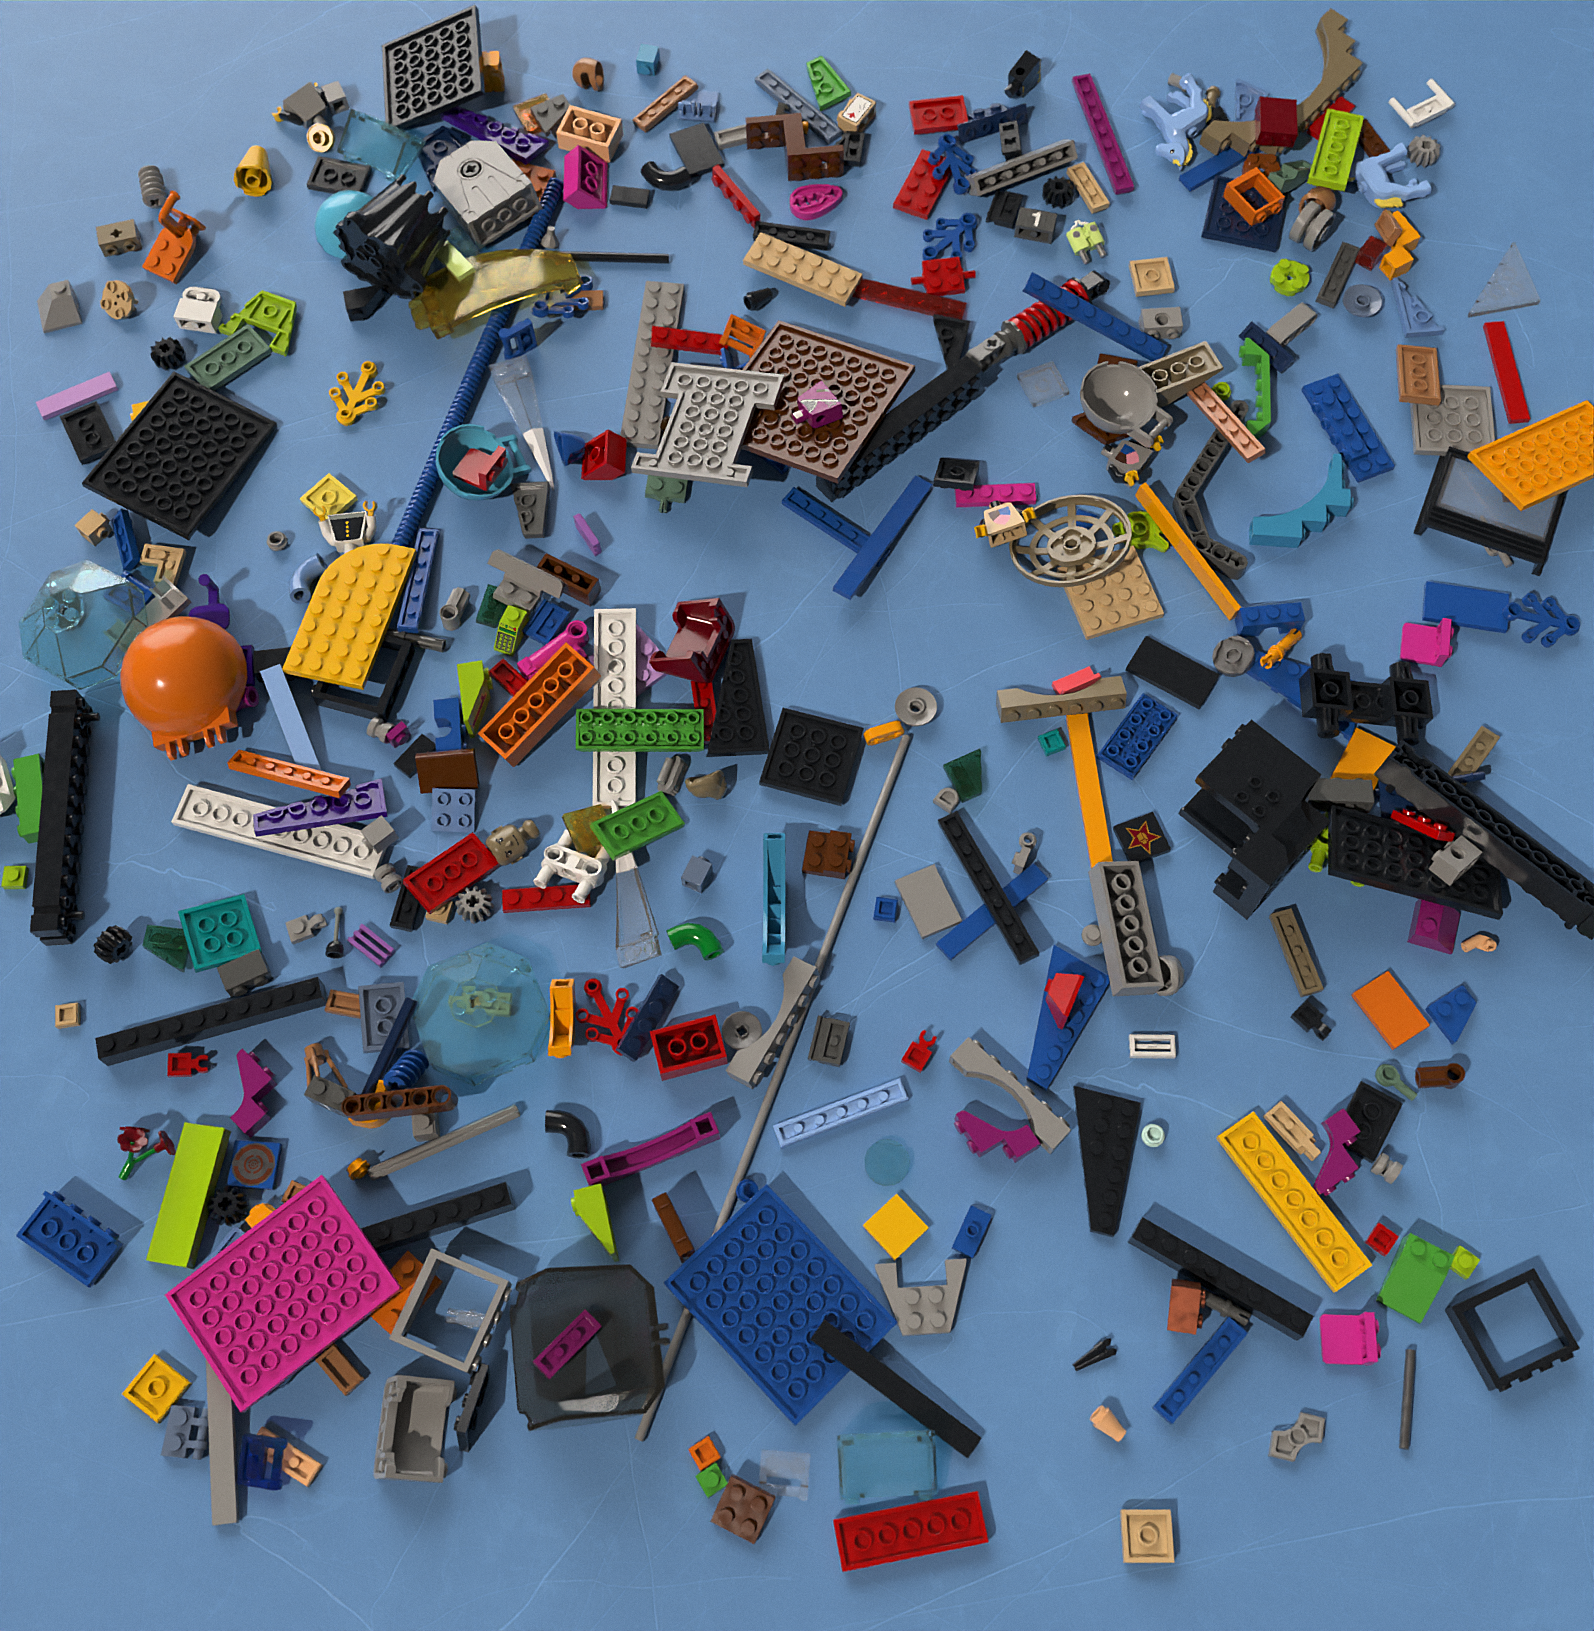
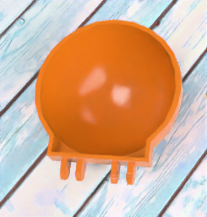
M178 616L163 619L147 627L129 645L120 671L121 690L125 703L135 719L151 731L154 747L161 751L166 750L168 758L172 761L177 759V746L180 754L184 757L189 755V742L204 738L207 747L211 748L215 746L214 734L217 735L216 737L220 744L227 742L226 730L238 727L236 710L245 692L247 662L243 650L235 637L220 625L199 617Z

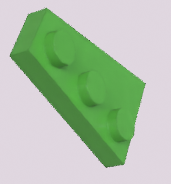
M822 55L806 63V69L820 111L851 96V90Z

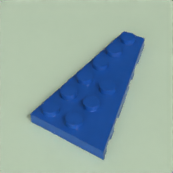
M1053 945L1046 984L1049 978L1054 979L1056 973L1082 975L1084 979L1063 1029L1058 1028L1045 1000L1048 992L1044 991L1027 1080L1045 1091L1048 1089L1110 983L1108 975Z

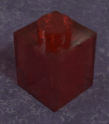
M1370 236L1359 250L1354 263L1372 271L1382 258L1387 244L1380 239Z

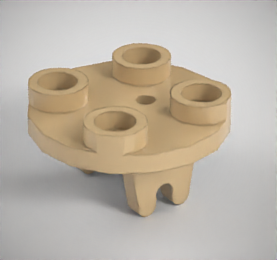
M120 280L107 281L100 306L110 317L121 320L126 319L131 315L132 311L136 310L134 304H138L139 301L134 299L131 288L125 282Z

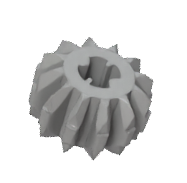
M1424 135L1421 137L1416 136L1408 146L1407 157L1410 158V163H1416V167L1418 165H1422L1424 168L1427 165L1432 166L1440 155V145L1437 144V139L1432 140L1431 136L1428 138Z
M474 886L473 891H470L466 887V894L459 893L458 896L461 900L456 901L455 904L459 907L457 909L458 915H462V919L465 922L470 919L471 923L474 924L478 918L480 922H483L484 915L490 917L489 910L493 909L494 905L491 903L492 897L487 894L486 889L483 888L479 891L478 887Z

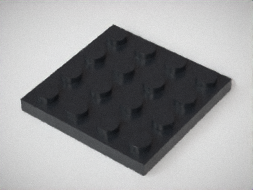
M782 708L759 785L842 806L864 728Z

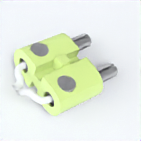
M1076 220L1075 225L1066 234L1076 256L1080 255L1083 264H1087L1090 261L1086 254L1087 250L1097 249L1100 258H1104L1107 255L1103 248L1105 241L1096 222L1088 223ZM1077 225H1084V227H1077Z

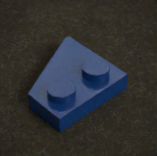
M1461 985L1428 1006L1425 1010L1453 1045L1459 1039L1477 1002L1464 985Z

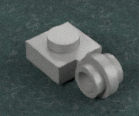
M1023 833L1019 838V845L1022 849L1020 853L1016 851L1011 863L1015 865L1013 872L1020 875L1023 872L1031 849L1036 845L1037 840L1032 833Z

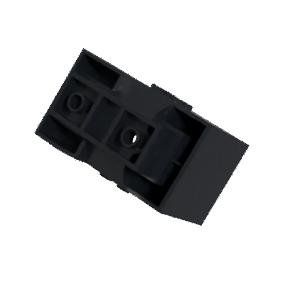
M1252 719L1246 726L1244 724L1239 726L1234 733L1235 736L1232 739L1228 738L1221 746L1223 750L1196 777L1195 782L1201 789L1178 813L1232 858L1227 867L1229 869L1227 874L1225 875L1222 872L1214 881L1216 887L1213 893L1246 920L1313 846L1330 823L1327 817L1305 801L1322 774Z

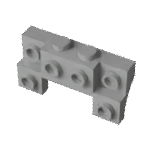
M165 576L162 577L163 580L153 589H149L156 597L126 625L118 618L116 620L117 623L113 627L103 632L124 654H126L129 645L137 635L147 627L160 620L177 617L191 603Z

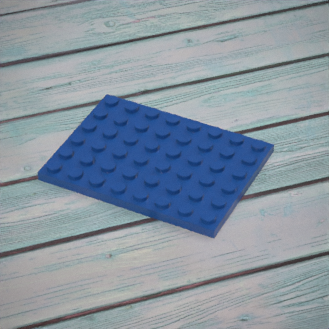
M767 1184L663 1282L794 1426L850 1371L810 1340L824 1319L867 1352L898 1323Z

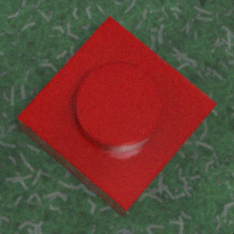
M1379 1222L1375 1225L1364 1243L1385 1257L1399 1236Z

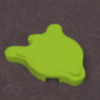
M1134 511L1127 514L1132 529L1131 546L1134 545L1135 549L1153 548L1162 553L1168 550L1169 543L1160 536L1163 532L1148 512ZM1121 521L1112 526L1111 530L1115 537L1126 534Z

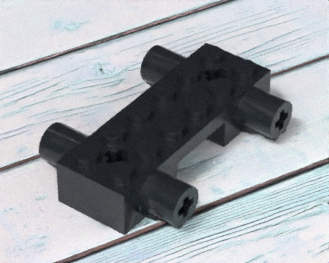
M1329 653L1315 654L1310 658L1311 668L1299 679L1302 717L1316 719L1318 737L1324 739L1337 737L1340 734L1339 721L1396 727L1398 744L1401 740H1404L1410 746L1420 742L1418 729H1422L1433 719L1429 681L1413 679L1410 662L1399 661L1389 666L1390 676L1382 684L1350 681L1349 672L1334 671L1332 656Z

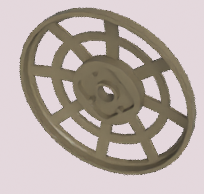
M1068 495L1046 501L1033 508L1037 518H1033L1027 523L1025 522L1026 527L1032 524L1038 530L1032 538L1030 547L1017 546L1019 539L1009 543L1013 564L1024 577L1045 586L1073 587L1093 582L1113 571L1129 552L1132 544V529L1128 516L1115 503L1093 495ZM1076 505L1095 506L1106 511L1099 519L1091 516L1076 515ZM1067 506L1068 516L1056 519L1046 525L1037 519L1049 511ZM1112 514L1121 521L1126 534L1114 538L1112 530L1105 524ZM1076 521L1090 523L1093 526L1088 530L1084 527L1076 526ZM1068 523L1066 528L1060 529L1055 533L1051 531V529L1059 525ZM1102 529L1108 540L1096 542L1094 535ZM1045 535L1049 539L1047 548H1036L1039 540ZM1126 541L1125 548L1114 562L1107 563L1106 561L1111 556L1114 545ZM1108 547L1101 560L1093 557L1097 549ZM1017 553L1029 554L1031 562L1037 570L1028 573L1023 569L1018 561ZM1036 555H1048L1051 561L1042 566L1037 560ZM1086 562L1093 565L1086 570L1076 572V566ZM1056 566L1068 567L1065 574L1050 570ZM1098 568L1103 569V570H1101V571H1099V572H1097V573H1095V574H1093V575H1090V576H1087V577H1084V578H1081V579H1075L1076 577H1080V576L1089 574V573H1091V572L1097 570ZM1046 574L1055 578H1067V581L1047 580L1038 576Z

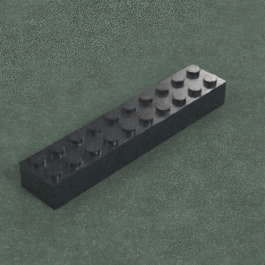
M964 356L884 416L839 484L816 476V487L831 502L837 498H842L849 489L857 487L865 477L873 475L876 469L888 464L896 454H901L911 443H916L923 434L931 432L941 421H946L954 411H959L969 400H974L979 395L982 370L968 356Z

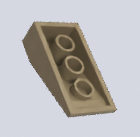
M1206 341L1138 367L1146 372L1157 386L1156 395L1159 408L1172 403L1223 370L1222 364Z

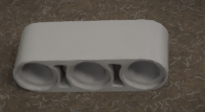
M1302 302L1272 325L1266 334L1280 346L1285 347L1311 326L1318 314Z

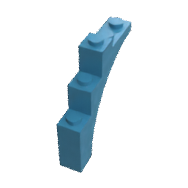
M1333 453L1328 464L1327 480L1321 491L1309 502L1285 514L1253 517L1249 526V545L1298 548L1300 542L1304 541L1305 531L1322 532L1324 526L1328 525L1330 516L1346 517L1349 509L1353 507L1354 499L1350 496V489H1345V479H1342L1345 463L1342 462V455Z
M764 833L762 963L775 966L785 963L786 839L785 833Z

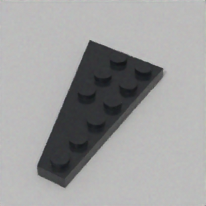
M752 639L731 640L706 757L762 755L769 752Z
M1073 1086L1090 1232L1114 1237L1141 1103Z

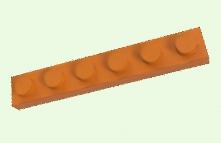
M238 750L227 762L228 768L231 770L341 798L351 785L350 778L243 750Z

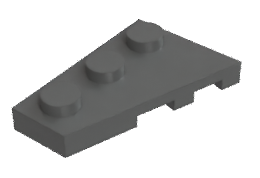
M549 482L511 483L510 486L513 491L523 536L525 539L545 538L550 494Z

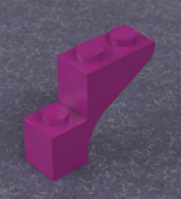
M242 1048L237 1053V1061L244 1097L240 1107L230 1118L247 1136L252 1138L271 1120L266 1114L269 1109L260 1100L278 1084L273 1080L275 1074L267 1066L262 1069L258 1065L261 1060L252 1051L247 1053Z
M1344 1108L1321 1123L1328 1134L1330 1148L1313 1184V1189L1318 1195L1322 1193L1325 1196L1329 1195L1337 1189L1335 1184L1341 1180L1344 1183L1348 1182L1356 1176L1354 1171L1359 1168L1342 1145L1344 1143L1347 1147L1357 1140L1355 1135L1361 1132Z
M960 1111L955 1115V1128L960 1134L964 1133L968 1140L966 1142L968 1148L973 1154L977 1153L979 1158L1003 1144L1002 1149L1007 1158H1012L1016 1163L1037 1150L1040 1145L1028 1124L1014 1131H1003L966 1111Z

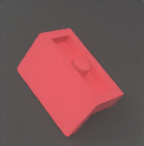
M1089 666L1052 682V687L1057 695L1074 693L1091 686L1101 678L1100 673L1094 674Z

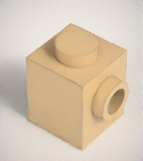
M93 509L74 525L81 536L94 546L107 538L109 533L113 531L108 524L110 520L103 513L98 514Z

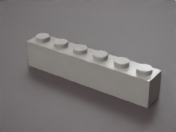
M1064 139L965 176L970 183L968 188L969 194L980 196L1078 159L1074 140Z

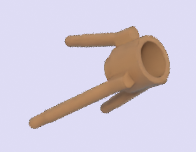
M314 1043L304 1048L307 1087L312 1080L311 1066L314 1068L316 1077H320L319 1065H322L324 1059H326L342 1087L348 1089L345 1080L330 1058L328 1050H323L322 1044Z

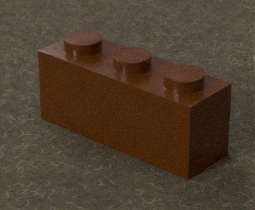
M547 553L537 565V568L564 582V594L590 607L601 592L598 578Z

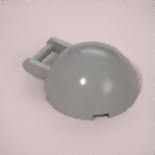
M1108 361L1088 370L1081 384L1080 401L1084 414L1097 428L1114 434L1126 433L1144 447L1149 448L1160 432L1173 423L1172 416L1157 406V386L1142 369L1122 361L1118 365H1107ZM1151 418H1154L1159 423L1149 434L1140 429Z

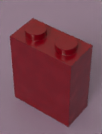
M1260 96L1255 108V144L1293 148L1298 135L1297 100Z

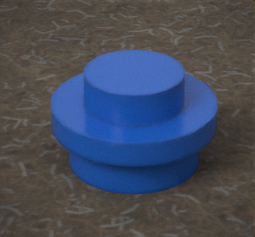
M750 1179L740 1181L736 1187L737 1197L744 1203H747L759 1191L757 1184Z

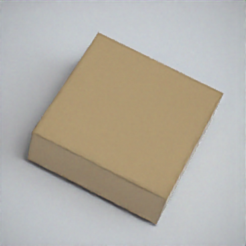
M78 1002L55 1006V1027L57 1029L81 1026L80 1004Z

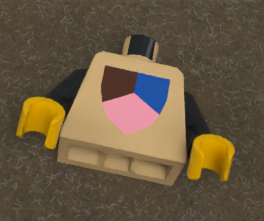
M999 501L991 502L989 505L990 509L983 512L984 518L978 526L974 527L976 539L988 536L990 547L993 548L1027 536L1025 522L1027 523L1031 519L1037 518L1033 507L1022 510L1018 507L1015 508L1009 502L1002 505Z

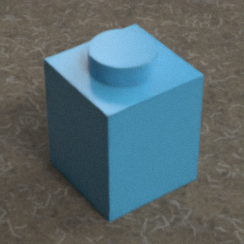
M640 45L636 58L638 74L655 76L660 61L659 46Z

